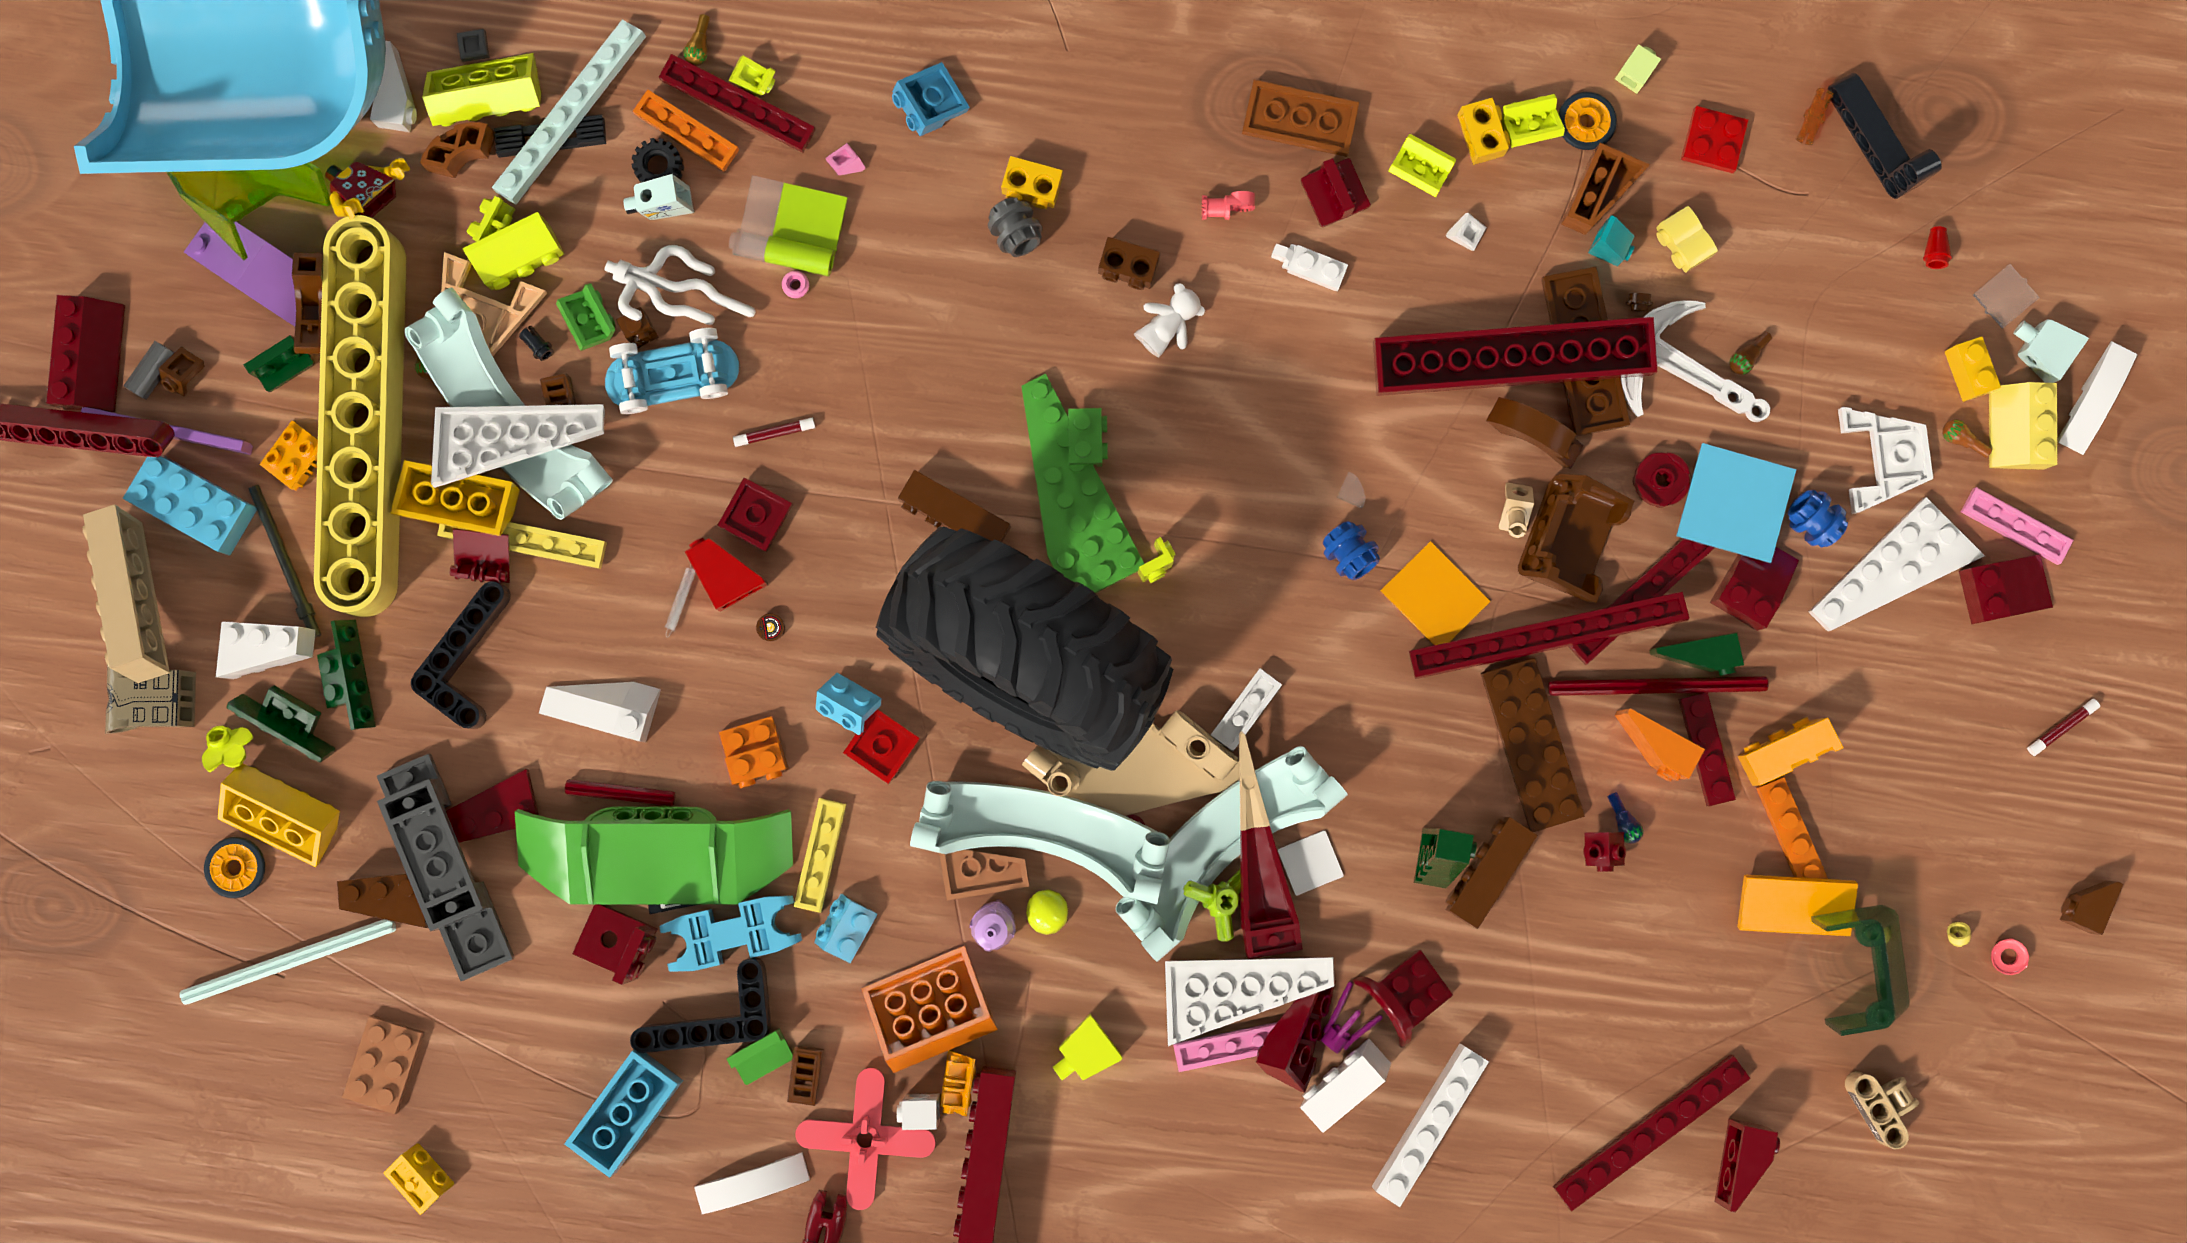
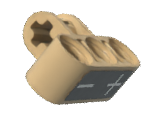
M1857 1071L1850 1073L1845 1079V1088L1875 1139L1880 1144L1892 1149L1903 1148L1908 1143L1909 1134L1899 1117L1919 1105L1917 1098H1913L1907 1089L1905 1078L1899 1077L1880 1086L1878 1081L1871 1075ZM1861 1079L1866 1081V1088L1863 1092H1859L1857 1089L1858 1082ZM1879 1103L1881 1112L1878 1116L1874 1117L1872 1109ZM1894 1128L1896 1136L1892 1141H1888L1887 1133L1890 1129Z

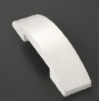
M803 1152L776 1160L774 1163L697 1185L694 1188L701 1212L706 1214L809 1181L810 1176Z

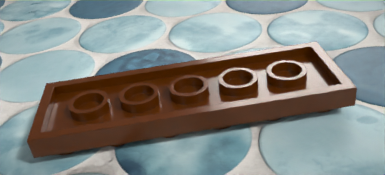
M1596 266L1543 276L1541 278L1551 324L1608 320ZM1621 378L1563 382L1572 427L1576 434L1575 437L1630 426Z
M1535 658L1481 674L1529 830L1536 832L1585 817Z

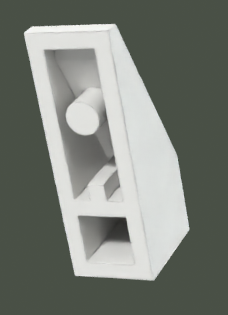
M385 41V68L381 85L373 101L370 120L378 128L410 132L411 125L416 122L417 111L399 52L390 41Z

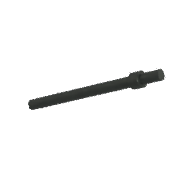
M252 486L248 490L297 605L296 613L299 620H303L306 628L315 630V638L321 636V633L314 618L316 614L311 603L307 602L260 486Z

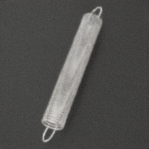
M693 568L686 572L688 573L685 576L687 578L681 582L683 583L680 586L682 588L678 590V592H681L676 595L678 596L675 599L677 601L673 603V605H676L671 608L673 609L670 612L672 614L669 616L671 618L667 620L668 623L665 625L667 626L666 628L675 631L674 628L677 626L676 623L679 621V615L682 613V606H684L685 598L688 596L687 593L691 587V581L696 574Z

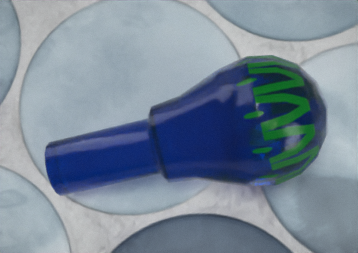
M1617 792L1607 796L1616 813L1615 818L1618 832H1624V842L1628 844L1639 842L1644 835L1642 825L1631 815L1629 810L1625 809Z

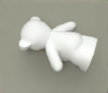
M1175 284V294L1171 298L1170 306L1151 302L1144 305L1146 312L1159 315L1155 316L1151 323L1137 330L1134 336L1156 357H1160L1175 333L1178 347L1185 349L1188 343L1185 320H1189L1195 315L1202 316L1205 313V309L1201 306L1197 294L1190 289H1186L1183 284Z

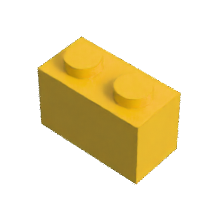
M1983 337L1955 345L1944 351L1963 402L2001 388Z

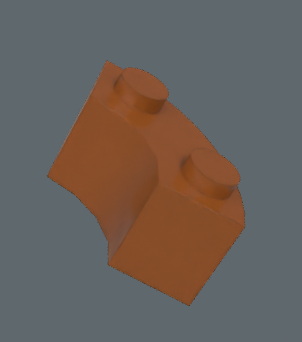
M467 122L453 126V129L441 136L437 135L431 141L422 155L420 164L430 173L456 178L459 170L467 162L478 158L489 159L495 132L487 123Z

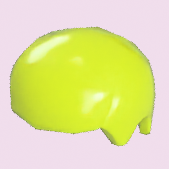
M1049 889L1036 892L1027 904L1026 915L1028 923L1038 933L1045 935L1057 933L1067 922V902L1060 893Z

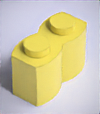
M1689 206L1662 221L1656 227L1658 231L1656 235L1659 242L1671 250V258L1674 265L1678 269L1682 268L1685 273L1711 258L1718 251L1713 240L1703 229L1699 219Z

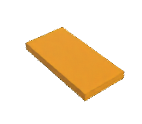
M1744 874L1737 927L1739 930L1851 936L1858 883L1853 880Z

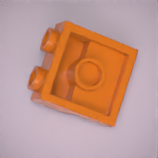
M773 716L719 732L732 785L739 784L740 789L755 785V779L766 776L767 781L782 777V771L788 770Z

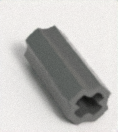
M154 341L124 384V387L147 400L161 380L159 367L175 352Z

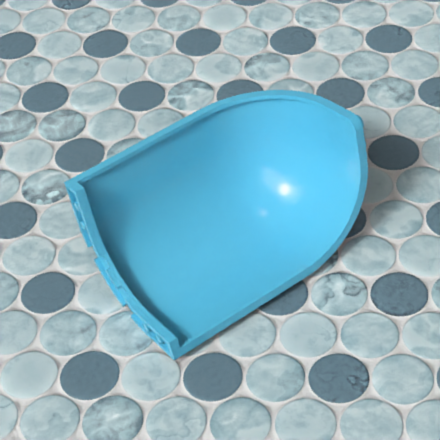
M101 0L109 38L111 63L117 64V79H111L109 101L113 104L112 111L106 112L100 125L74 145L80 174L273 170L303 165L321 157L337 146L360 122L373 103L381 85L385 68L386 44L379 0Z

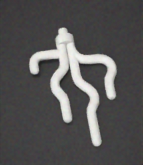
M668 245L661 248L653 262L647 267H637L621 259L618 264L608 260L605 266V271L613 274V280L626 284L619 297V310L626 317L636 321L642 318V313L632 308L629 302L636 289H639L650 296L653 305L663 314L687 316L707 325H712L715 322L713 315L694 307L666 303L656 287L674 293L693 289L701 290L711 301L748 317H753L756 314L755 308L720 294L712 284L705 280L695 278L674 282L656 275L670 256H678L688 267L705 275L712 276L715 273L713 266L697 260L687 249L681 246Z

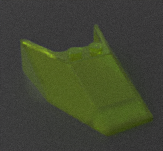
M310 162L295 167L273 170L166 172L179 196L243 261L248 256L234 222L242 219L245 215L279 195L324 206L331 205L330 196L321 170Z

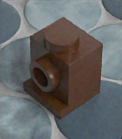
M641 307L637 308L642 313V318L638 321L630 319L625 315L616 319L625 338L630 343L637 344V349L659 338L648 315Z

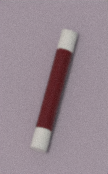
M812 417L733 436L735 447L816 427Z
M2091 699L2027 747L2029 753L2036 756L2100 708V704L2095 699Z

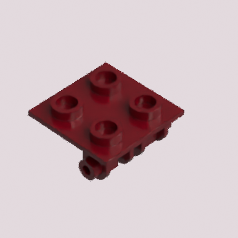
M453 528L454 565L450 567V576H454L456 580L470 578L473 582H476L478 579L482 583L484 581L497 582L499 584L501 582L510 583L509 534L497 536Z

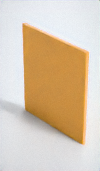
M1431 541L1380 590L1433 645L1450 642L1491 602Z

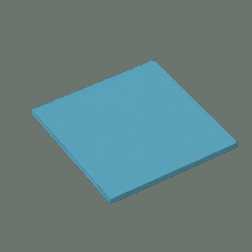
M1702 443L1676 536L1771 563L1796 469Z

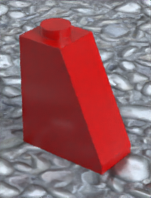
M704 538L695 540L689 544L690 549L684 551L715 609L720 612L768 586L766 580L709 538L706 540Z

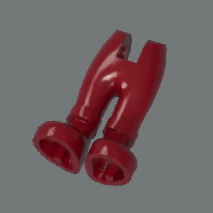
M818 1190L809 1209L805 1236L802 1243H819L824 1226L826 1231L823 1243L840 1242L847 1215L846 1195L838 1194L833 1207L834 1212L830 1213L823 1211L826 1205L827 1191Z

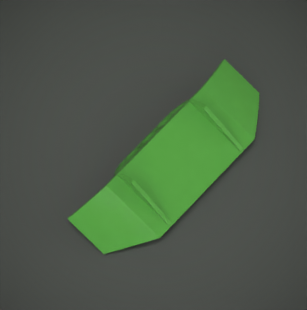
M607 807L594 812L584 821L551 819L520 809L515 811L518 866L550 892L569 904H738L793 866L792 821L789 809L765 816L736 821H716V817L710 811L701 807Z

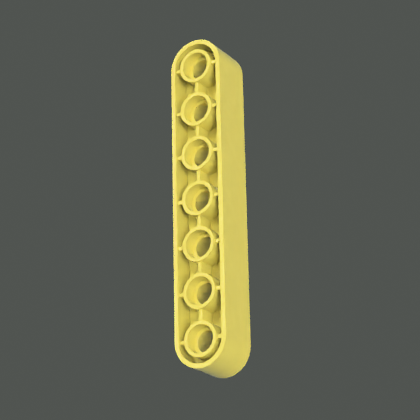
M355 215V218L351 220L349 217H345L336 222L328 231L323 246L314 586L318 597L329 608L358 617H370L387 609L393 602L398 589L400 516L392 515L390 512L401 474L406 253L401 242L376 220L363 215ZM367 246H373L370 258L361 264L358 263L360 252ZM371 299L372 305L369 312L365 316L357 318L356 311L358 306L363 301ZM369 353L370 362L363 371L356 372L355 363L362 354ZM367 407L369 415L366 422L360 427H355L353 424L354 415L360 408ZM365 461L367 464L366 475L361 481L354 482L352 480L353 468L359 462ZM363 516L366 520L365 529L360 536L353 537L350 533L351 524L356 517ZM362 571L364 574V584L358 592L352 593L349 589V579L354 572Z

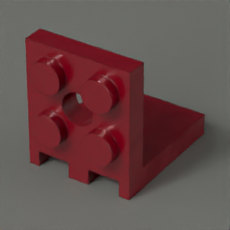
M594 904L572 954L614 972L612 981L623 985L640 977L645 963L642 961L654 947L657 939L654 934H656L658 928L603 904ZM607 931H612L617 936V943L613 947H608L603 942V936Z

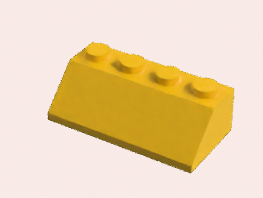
M404 460L390 512L392 515L501 536L514 515L520 491L513 482L473 475L433 488L431 484V465Z
M244 763L236 767L221 783L218 819L314 867L319 865L337 830L340 811L330 804H325L305 792L286 785L281 780L274 779L260 772L254 767Z

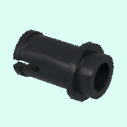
M528 326V329L526 327L519 334V338L532 350L535 359L544 361L552 355V344L545 342L533 326Z

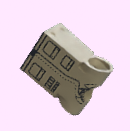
M107 665V692L109 700L106 707L105 733H120L139 727H194L196 672L169 670L170 673L137 683L110 669Z

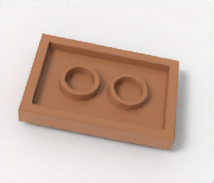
M373 1015L369 1016L342 1098L388 1113L397 1114L425 1032Z

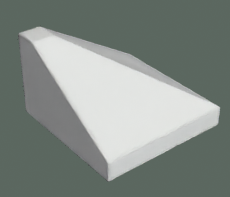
M1465 213L1447 232L1446 237L1474 251L1487 227L1469 213Z

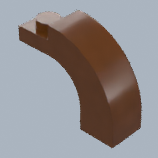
M293 252L292 279L296 302L295 353L320 354L323 253Z
M1499 397L1486 420L1501 434L1513 436L1535 445L1546 452L1562 467L1568 469L1572 468L1584 446L1575 438L1576 434L1562 423L1532 407L1513 400Z

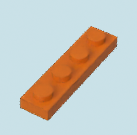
M648 89L633 110L634 115L723 172L726 171L739 151L736 145Z
M1781 777L1757 787L1756 790L1793 876L1828 879L1785 778Z

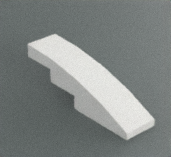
M2112 341L2110 342L2081 388L2083 393L2069 413L2071 418L2057 438L2058 443L2084 455L2119 394L2135 361L2136 353Z

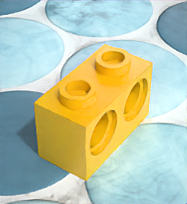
M1493 97L1462 106L1457 116L1473 165L1503 157L1509 149L1510 138L1506 130L1503 131L1500 122L1502 121V112L1499 105H1495ZM1475 114H1484L1488 122H1479ZM1483 140H1493L1496 147H1486Z
M1010 156L1001 186L1002 194L1006 195V198H1018L1019 201L1026 200L1032 202L1034 207L1040 209L1054 208L1063 179V170ZM1017 176H1021L1026 180L1021 186H1015L1011 183L1012 179ZM1043 183L1049 184L1052 187L1048 193H1041L1037 188Z

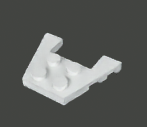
M1847 407L1838 409L1841 433L1869 431L1877 486L1849 489L1852 514L1859 513L1933 479L1926 425L1893 417L1877 416L1875 413L1866 411L1859 412Z

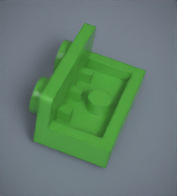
M591 283L586 284L582 291L557 300L556 305L580 351L611 339L615 332L614 319L610 314L606 313L601 294L598 290H594Z
M1101 408L1068 409L1069 465L1097 464V467H1102V459H1108L1107 443H1102V432H1107V416H1101Z

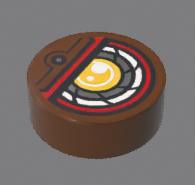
M765 614L757 621L756 631L763 640L776 641L783 636L785 624L779 616Z

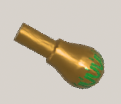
M705 14L699 15L696 31L692 34L684 48L683 55L685 60L696 66L701 65L707 59L706 32L710 17Z

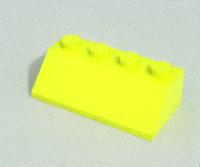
M534 53L427 72L422 98L432 126H450L458 121H477L485 116H504L509 112L518 110L527 112L540 107L541 90Z

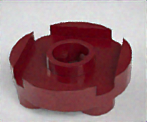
M1668 452L1653 453L1638 464L1632 482L1637 494L1644 502L1657 508H1663L1673 505L1685 497L1690 487V472L1687 464L1679 456ZM1657 473L1659 475L1667 474V486L1663 484L1659 486L1656 483Z

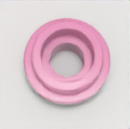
M791 271L784 276L782 289L791 298H801L809 290V280L804 273ZM794 281H799L801 286L798 289H792L791 284Z

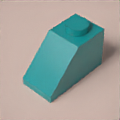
M1611 215L1599 228L1588 253L1618 267L1623 260L1628 261L1635 248L1631 243L1635 236L1616 217Z

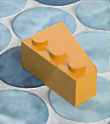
M1808 717L1794 722L1792 724L1794 728L1787 732L1781 729L1768 735L1769 741L1761 745L1759 741L1745 746L1743 748L1745 752L1737 757L1752 786L1763 785L1794 771V768L1808 761L1810 763L1818 760L1819 756L1829 751L1835 750L1836 752L1843 749L1829 718L1809 720Z

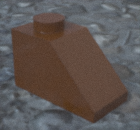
M2104 881L2071 894L2061 907L2062 916L2060 920L2087 933L2103 935L2123 883Z

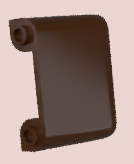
M1556 475L1547 486L1518 564L1519 574L1587 602L1597 603L1603 591V582L1600 577L1594 575V571L1611 525L1617 526L1626 522L1631 516V510L1635 501L1587 475Z

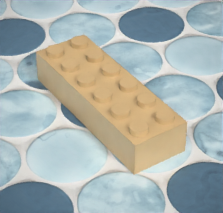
M117 505L83 514L85 523L83 533L88 540L89 550L87 551V557L93 569L94 576H92L91 581L98 597L96 609L102 620L103 627L100 628V633L106 643L107 653H105V661L108 667L137 683L170 673L142 522Z

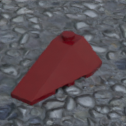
M1334 987L1295 1000L1269 1032L1263 1045L1258 1049L1256 1063L1266 1074L1300 1092H1306L1317 1062V1058L1313 1057L1316 1041H1322L1321 1038L1324 1033L1321 1032V1020L1329 1012Z

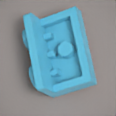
M836 673L817 691L816 710L823 716L839 723L845 729L860 735L864 731V722L881 706L882 698L841 674Z
M840 894L839 898L832 903L830 914L825 923L817 930L814 943L822 950L851 963L878 914Z

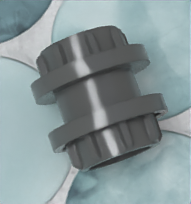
M1007 198L997 203L991 209L988 217V229L993 236H999L997 239L998 247L1002 252L1009 253L1013 257L1024 256L1032 252L1040 244L1042 238V226L1038 219L1032 218L1033 210L1030 204L1019 201L1018 198Z

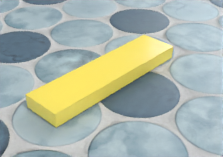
M819 798L794 907L819 913L822 912L847 804Z

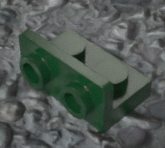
M289 335L243 365L250 375L260 380L267 392H272L314 366L315 362L310 354L295 353L294 337Z

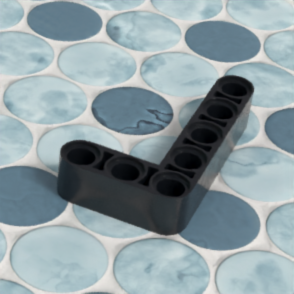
M1851 73L1828 86L1827 92L1831 102L1890 197L1893 199L1900 198L1922 185L1942 169L1939 156L1931 149H1927L1911 159L1909 158L1867 87L1856 73Z
M490 581L481 586L411 678V687L416 694L457 725L467 729L481 728L486 722V712L480 705L448 681L510 601L511 594L509 589L497 582ZM498 588L500 590V597L497 601L492 602L490 600V593L493 589ZM481 610L483 619L480 623L475 624L473 622V615L476 611ZM464 632L466 641L462 646H458L456 644V637L459 633ZM447 654L449 663L442 669L439 665V659L442 655ZM429 676L432 680V685L430 689L425 691L422 687V681L425 677ZM448 693H452L454 697V702L450 707H446L444 704V697ZM470 709H473L476 713V718L473 723L468 724L465 716Z
M757 957L743 960L737 968L741 1015L645 1025L636 1029L630 1036L631 1047L639 1053L750 1042L762 1039L771 1029L767 975L764 962ZM748 963H753L758 968V974L755 978H750L745 973V967ZM750 991H755L760 995L761 1002L758 1006H753L748 1002L747 997ZM756 1019L762 1022L764 1028L761 1034L752 1032L750 1028L752 1020ZM728 1022L734 1025L735 1035L733 1037H727L723 1033L722 1027L724 1023ZM699 1025L706 1028L707 1038L705 1040H700L695 1036L696 1026ZM670 1028L677 1030L679 1033V1041L677 1043H672L667 1038V1032ZM641 1032H647L651 1036L649 1046H644L640 1043L639 1035Z

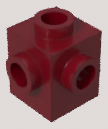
M1624 832L1584 833L1585 846L1583 854L1585 866H1597V872H1613L1614 866H1625L1626 848L1624 846Z

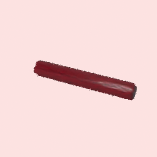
M570 779L565 784V793L569 795L673 806L675 802L674 791Z

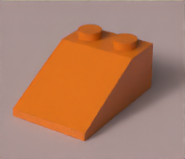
M1631 708L1616 712L1615 717L1648 764L1658 770L1656 775L1670 782L1672 779L1679 781V779L1690 778L1705 750L1704 748Z

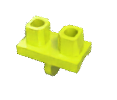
M494 196L493 200L483 199L479 208L484 217L481 223L471 222L467 233L477 242L509 226L513 219L512 215L515 208Z

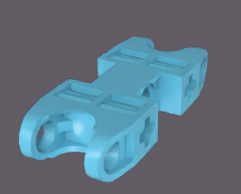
M767 896L738 903L741 917L715 922L713 911L710 909L684 915L659 926L661 933L671 931V934L682 936L686 942L684 955L678 958L676 962L668 963V970L670 972L696 971L724 964L721 950L746 944L749 956L753 958L778 952L802 941L801 933L790 935V933L781 932L775 925L776 914L781 909H784L785 905L794 903L793 896Z

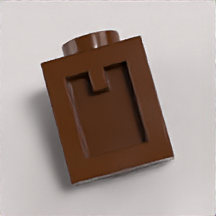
M180 347L159 367L162 385L172 393L177 392L181 396H185L188 393L186 385L205 367L204 361L183 347Z

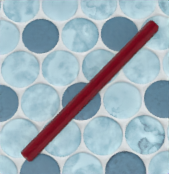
M1766 676L1550 681L1548 683V692L1550 696L1760 692L1768 690L1769 682Z

